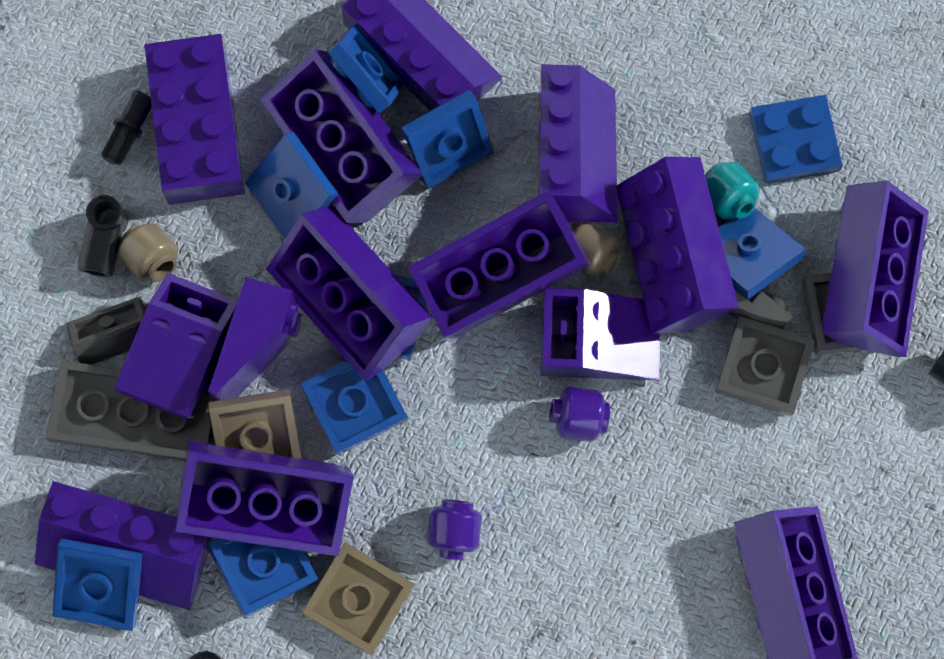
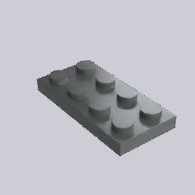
M61 361L45 437L48 441L185 461L188 441L210 444L213 428L209 412V402H212L213 399L208 390L211 382H209L190 417L186 420L116 392L114 387L122 369Z

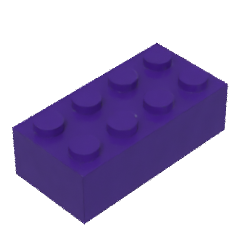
M222 34L144 44L161 188L168 204L172 205L245 194L227 50Z
M314 49L269 90L260 101L284 135L295 133L337 191L338 195L333 199L332 203L347 223H367L423 174L373 106H367L357 94V87L348 76L343 77L336 71L331 63L332 57L328 52Z
M665 156L618 184V199L651 333L688 332L739 308L701 157Z

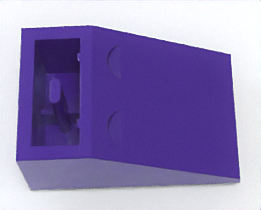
M167 273L147 306L114 387L115 391L188 420L214 375L238 300Z
M544 289L542 299L540 376L659 381L660 334L651 333L643 299L587 289Z

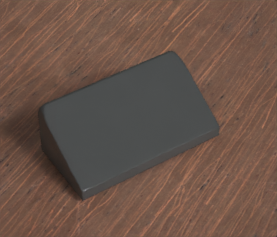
M141 296L66 323L72 349L79 363L92 365L130 350L146 311Z

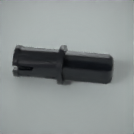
M133 91L121 117L113 121L115 128L101 152V157L108 163L120 166L135 139L142 136L141 127L152 108L149 95L141 91Z

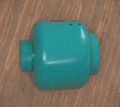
M722 162L714 165L706 172L705 177L714 212L720 218L725 220L736 217L745 218L754 211L759 198L760 188L754 178L741 164Z

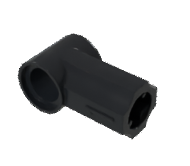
M99 195L94 197L86 208L88 222L77 269L80 272L94 276L113 277L121 236L128 225V215L114 197ZM104 210H116V216L112 222L108 224L99 223L100 214Z

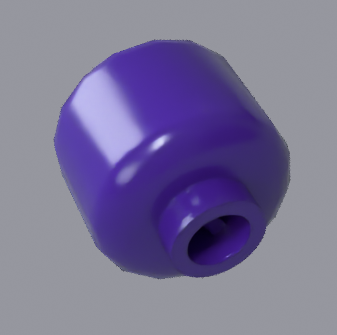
M567 387L562 391L559 399H552L549 422L556 423V430L561 438L592 442L598 438L600 433H606L610 419L609 402H604V398L599 391Z
M442 499L441 505L431 509L427 542L433 548L440 549L439 557L463 560L464 552H473L479 547L482 515L473 509L474 503Z

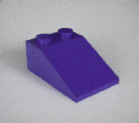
M245 277L208 390L213 401L239 397L287 347L290 336L296 337L298 335L302 314L298 313L299 304L296 303L292 290Z

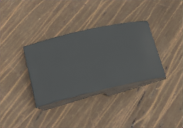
M734 289L739 308L728 313L733 317L738 318L740 315L781 329L793 317L787 312L788 306L775 295L770 294L767 296L761 292L751 303Z

